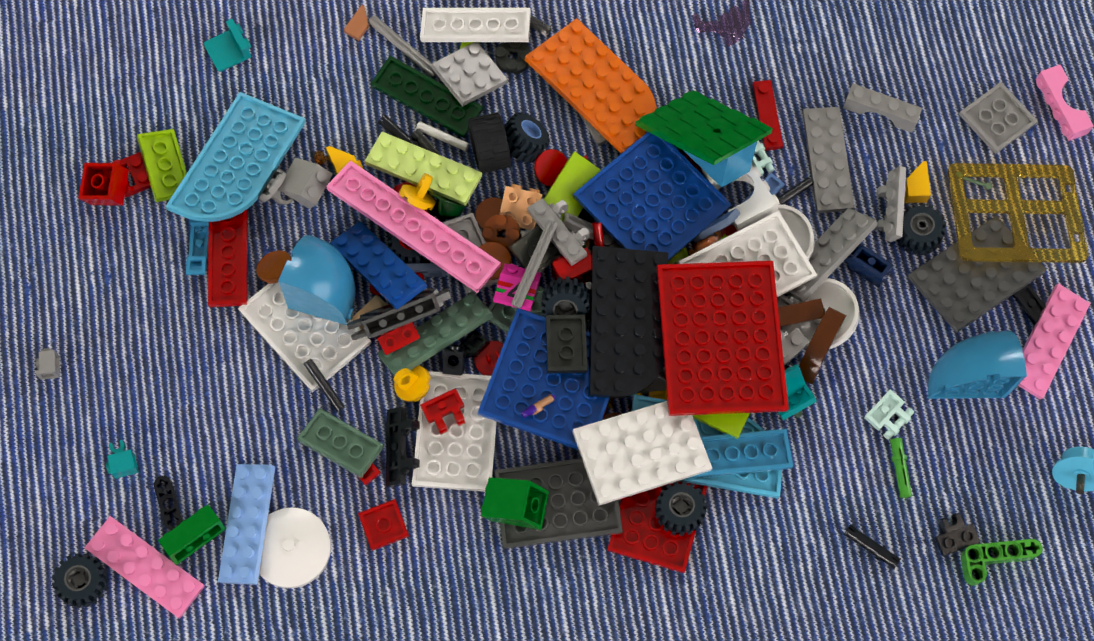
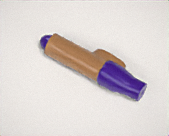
M550 394L535 404L530 405L521 412L522 417L526 418L541 412L543 407L552 403L556 396Z

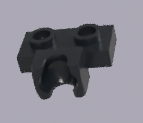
M960 513L951 515L953 521L951 525L946 518L938 519L940 529L944 533L935 537L941 556L980 543L974 524L965 526Z

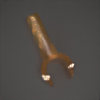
M323 151L314 152V159L317 164L321 165L326 161H330L329 156H324Z

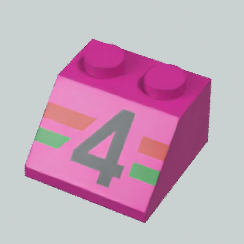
M504 264L493 302L514 307L512 300L526 271L525 268L514 264ZM536 273L523 305L519 309L531 311L538 294L542 273Z

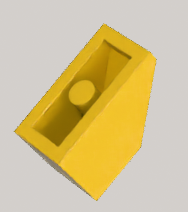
M331 146L326 147L336 174L350 161L363 169L361 161H356L354 155Z
M923 161L906 179L904 203H927L931 192L927 161Z

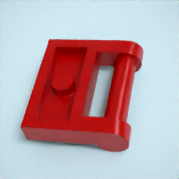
M141 152L112 162L123 167L128 166L136 184L130 186L127 180L125 197L151 188Z

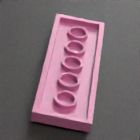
M1059 283L1052 290L1045 304L1046 306L1042 310L1040 318L1023 348L1027 376L1017 386L1038 399L1044 398L1091 304Z
M109 516L85 546L87 551L179 619L205 587L204 584L178 565H175L174 562L111 516Z

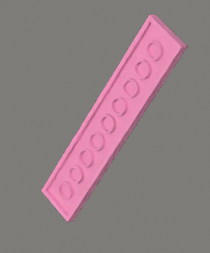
M352 161L326 186L329 192L476 293L480 291L501 266V262L426 211L409 204L407 198H402L398 192Z

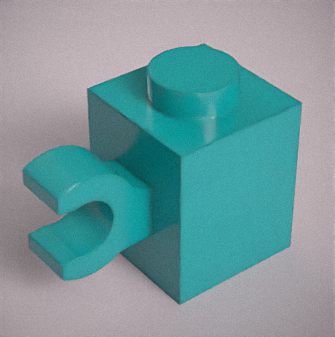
M120 440V447L118 449H114V444L109 443V449L114 454L107 456L106 468L108 474L117 479L139 473L134 452L131 449L125 451L126 445L122 440Z

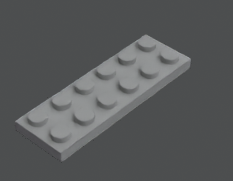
M840 107L803 109L802 114L813 181L816 213L846 211L848 207L854 210Z
M848 207L814 244V250L809 262L815 270L817 277L790 290L786 294L801 302H805L877 227V221Z

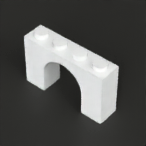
M752 165L750 172L734 180L747 182L754 187V192L747 201L728 210L730 212L737 208L740 212L738 218L733 222L737 231L779 211L778 205L780 203L775 194L771 195L766 180L762 181L760 171ZM701 169L703 176L716 189L721 188L703 169Z

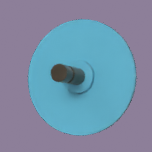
M1072 447L1067 449L1062 454V459L1053 466L1052 475L1055 481L1065 488L1076 490L1077 494L1094 491V449L1088 447Z

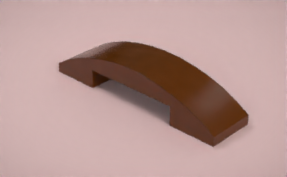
M828 307L799 365L804 381L813 385L835 336L847 315Z

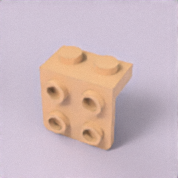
M511 184V187L506 186L500 214H507L515 218L520 228L534 229L536 222L527 212V208L544 198V195L540 194L541 190L529 188V191L522 190L520 185Z

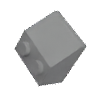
M295 157L278 190L310 209L317 205L333 173L316 163Z

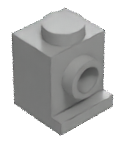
M50 348L39 351V358L36 359L38 370L35 371V374L40 380L60 378V358L58 353Z

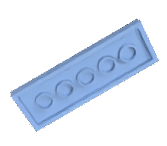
M236 465L218 578L220 583L258 584L275 466Z

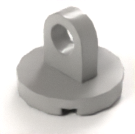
M277 169L274 172L275 175L269 180L258 199L266 202L272 198L281 205H287L294 199L288 196V199L285 201L281 198V192L278 189L283 183L286 173L281 169Z

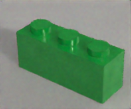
M207 504L187 520L182 521L173 530L165 533L158 542L174 564L178 565L225 531L226 528Z

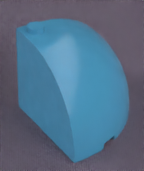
M312 235L303 236L292 250L291 261L287 260L278 281L288 309L347 325L348 320H352L354 315L353 305L356 295L352 270L346 259L334 246Z
M990 331L969 337L949 348L937 360L930 373L928 399L1006 398L1027 376L1023 350L1016 334L1012 331Z

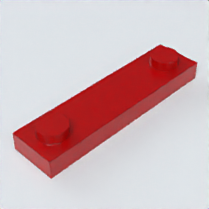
M771 80L755 81L752 87L758 120L773 128L771 134L762 138L765 147L764 151L782 149L783 141Z

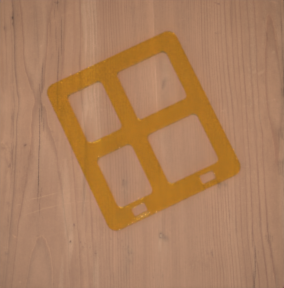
M953 163L949 166V185L961 259L964 261L1083 263L1087 260L1089 256L1084 236V226L1078 193L1076 192L1074 171L1070 166ZM963 177L1003 178L1007 200L967 199ZM1018 178L1058 179L1062 201L1023 200L1021 198ZM1065 185L1071 186V192H1066ZM968 213L1008 214L1010 216L1014 248L974 247ZM1024 214L1064 215L1071 248H1031L1028 243ZM1074 234H1079L1080 242H1075Z

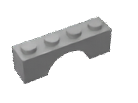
M853 83L843 106V109L857 114L865 112L881 114L889 118L895 127L911 133L922 111V108Z

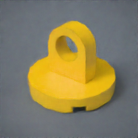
M426 173L422 175L417 187L405 184L402 185L399 191L402 198L404 196L408 198L407 202L422 210H432L436 203L435 199L427 193L432 182V176Z
M421 365L416 366L412 370L408 368L399 370L393 378L397 396L406 402L421 400L429 391L430 374Z

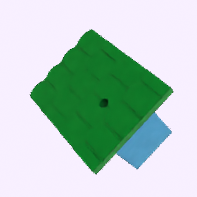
M689 91L682 97L670 101L669 104L655 109L654 112L643 115L636 121L635 125L682 149L721 188L750 172L757 141L771 134L773 129L754 117L750 118L736 109H730L715 99H709L697 91Z

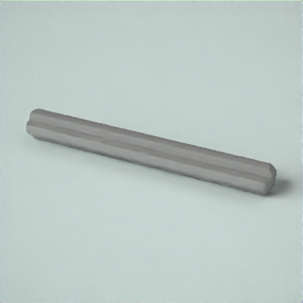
M376 15L369 19V24L429 76L434 77L436 75L431 68L432 63Z
M553 220L547 221L514 295L512 305L516 308L522 307L556 230L557 222Z

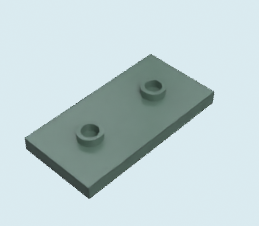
M321 408L318 409L297 438L298 442L360 478L364 476L384 448L382 443Z

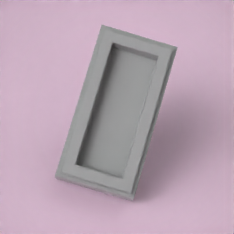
M567 212L564 213L562 222L570 232L574 231L576 234L577 231L586 227L590 232V239L594 240L592 223Z

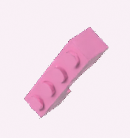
M1060 64L1041 71L1036 78V84L1044 94L1045 102L1051 107L1053 117L1059 122L1062 134L1070 141L1087 135L1094 125L1085 110H1076L1064 101L1062 88L1069 79Z

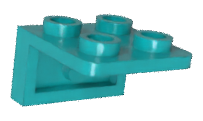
M233 19L226 21L228 31L204 42V47L219 72L251 58L249 48L252 47L247 37H242L243 30L239 23L235 24Z
M793 365L785 370L789 409L788 411L777 412L783 421L817 402L816 397L807 387L798 365Z

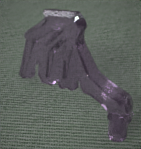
M749 0L742 1L743 8L741 13L739 8L734 6L730 8L729 14L724 12L723 15H720L719 23L716 20L702 22L698 13L692 15L696 31L699 33L716 32L725 39V45L727 46L742 40L745 37L743 35L752 21L750 19Z

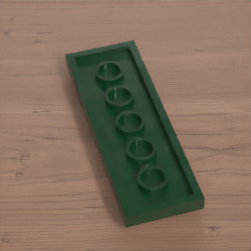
M392 56L388 57L370 83L371 87L463 138L469 132L468 119L478 117L483 111V106L474 101L462 107L445 85Z

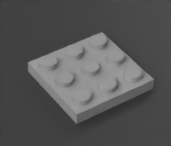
M474 42L432 63L431 66L462 107L507 84L508 81L478 42Z
M1002 82L998 83L959 113L960 117L995 155L1038 122Z

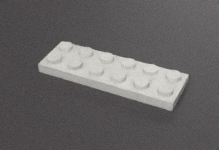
M423 8L420 41L529 42L531 9Z

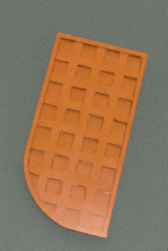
M577 18L525 56L524 60L621 154L647 133V131L635 125L636 121L643 115L650 114L657 109L650 88Z

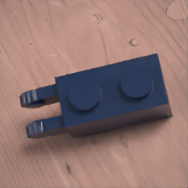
M865 246L856 247L851 253L853 256L849 255L844 260L848 264L847 268L879 288L889 276L893 264Z

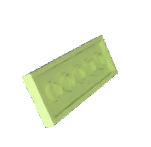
M381 132L365 159V165L416 186L424 173L432 176V182L428 191L464 206L467 205L482 178V172L384 132Z

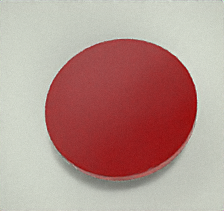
M548 149L537 157L534 170L537 179L542 184L550 187L553 185L568 161L565 155L558 150Z
M489 341L490 344L477 357H474L475 366L482 375L492 376L504 344L499 341Z

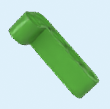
M1036 539L970 545L961 553L964 579L967 584L976 586L987 577L986 565L1033 560L1042 553V544ZM1008 547L1014 550L1015 556L1008 553ZM1029 547L1030 549H1033L1034 552H1032V550H1027L1023 552V550ZM988 549L995 552V558L988 555ZM968 551H972L975 554V560L970 559ZM972 571H976L979 574V580L972 577Z

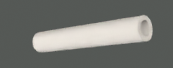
M421 121L417 124L416 130L420 129L423 133L465 152L469 148L470 143Z

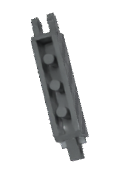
M431 287L420 292L398 310L391 304L360 315L359 319L349 322L346 326L348 330L362 325L364 327L363 330L351 335L352 340L365 336L373 338L438 312L440 307L444 305L443 302L450 299L451 295L448 288L438 291V289H432Z

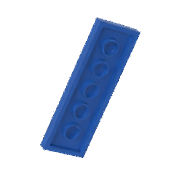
M360 221L330 242L346 261L396 310L427 288L426 282Z

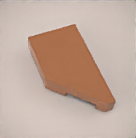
M364 5L360 6L343 29L345 34L358 41L369 28Z

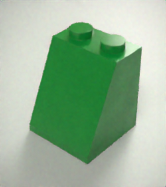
M489 477L485 488L484 502L481 507V517L492 522L542 530L549 491L529 480Z

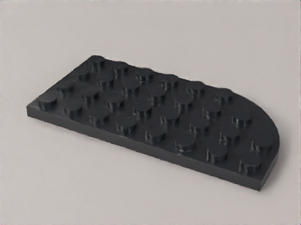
M602 246L592 247L589 396L606 398L633 396L650 386L663 370L665 365L657 265L668 264V252Z

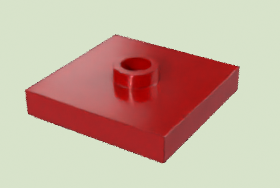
M396 499L358 513L371 551L409 537Z

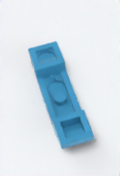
M190 219L191 229L189 256H187L186 275H206L209 222Z

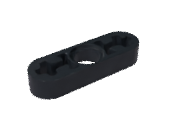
M159 476L154 481V489L164 525L171 531L175 527L169 525L172 522L169 514L173 513L174 518L179 520L176 523V527L184 520L173 482L167 476ZM162 481L168 484L166 485L168 494H164L163 489L159 487L162 485ZM173 499L174 506L171 509H165L163 506L165 500Z

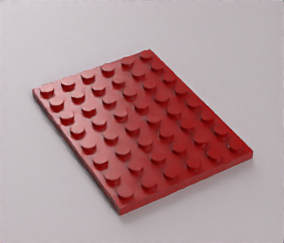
M773 261L657 265L668 415L788 411Z

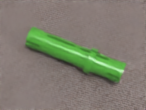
M894 438L889 441L893 455L891 460L894 462L899 497L909 498L913 495L906 465L907 455L904 454L902 438Z

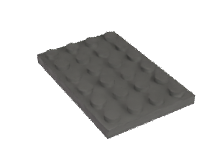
M995 216L908 274V279L953 330L958 333L1043 275L1047 269L1007 226Z
M582 458L495 470V478L529 480L549 491L542 530L500 523L504 549L623 533L619 500L598 505Z

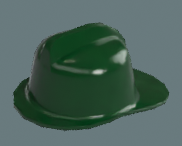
M429 192L437 198V211L444 219L459 217L464 207L469 206L468 203L464 206Z

